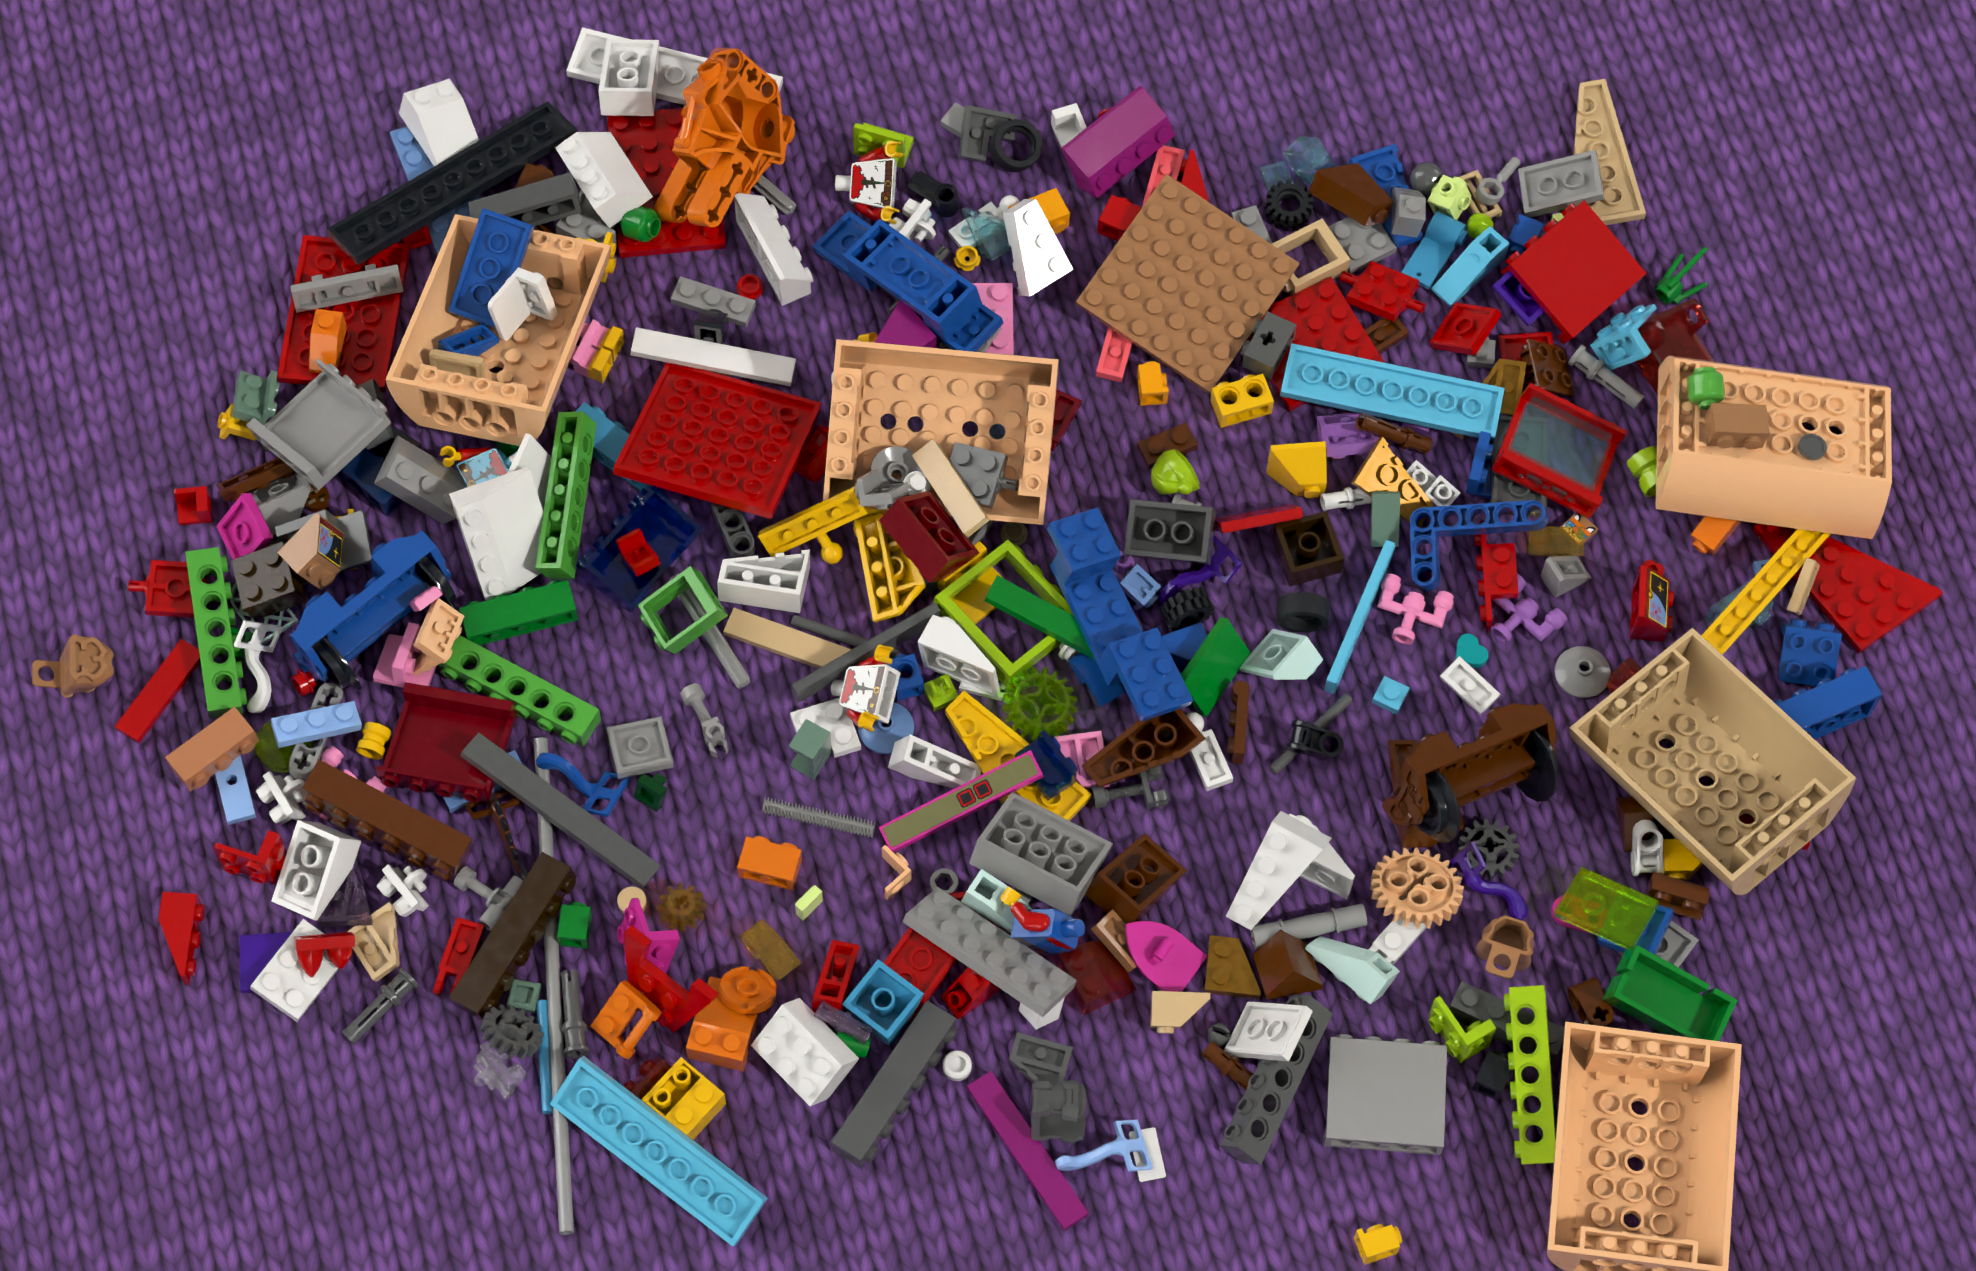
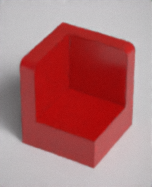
M207 486L174 489L179 525L212 522L211 497Z

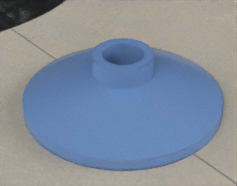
M893 702L889 719L891 725L889 727H883L881 725L882 722L877 720L874 721L872 726L874 732L858 727V733L863 744L875 753L892 754L896 741L914 734V721L909 711L902 705Z

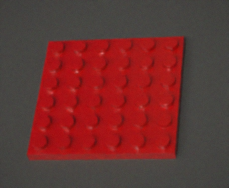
M666 362L613 467V475L772 519L819 417L822 403L707 370Z

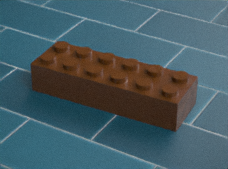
M319 759L302 787L303 804L306 805L305 809L316 816L323 814L331 818V823L339 828L346 829L348 827L356 831V835L364 841L371 842L374 840L382 845L381 848L392 855L399 853L407 857L408 863L417 868L424 866L432 870V874L442 881L447 882L449 879L454 882L457 874L464 867L471 854V837Z

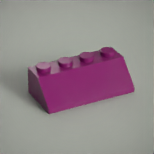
M1139 86L1061 149L1078 188L1098 198L1171 140L1175 134L1167 115L1145 89Z

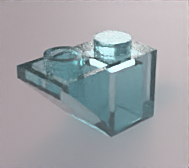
M1299 136L1283 151L1295 174L1310 186L1317 170L1336 167L1319 138Z

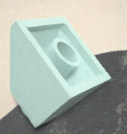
M1272 629L1247 657L1240 667V671L1274 680L1307 679L1316 671L1323 658L1307 636Z

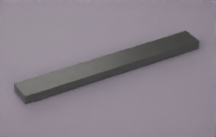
M479 732L461 752L460 756L642 890L659 871L660 864Z

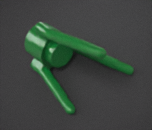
M1706 246L1675 277H1671L1684 257L1683 254L1678 255L1662 280L1655 285V294L1660 301L1667 305L1671 302L1677 305L1683 299L1708 286V283L1704 282L1681 293L1683 285L1679 281L1708 251Z

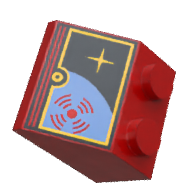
M1647 566L1640 567L1632 587L1630 639L1663 642L1666 633H1671L1673 617L1668 616V609L1673 605L1674 591H1669L1670 580Z

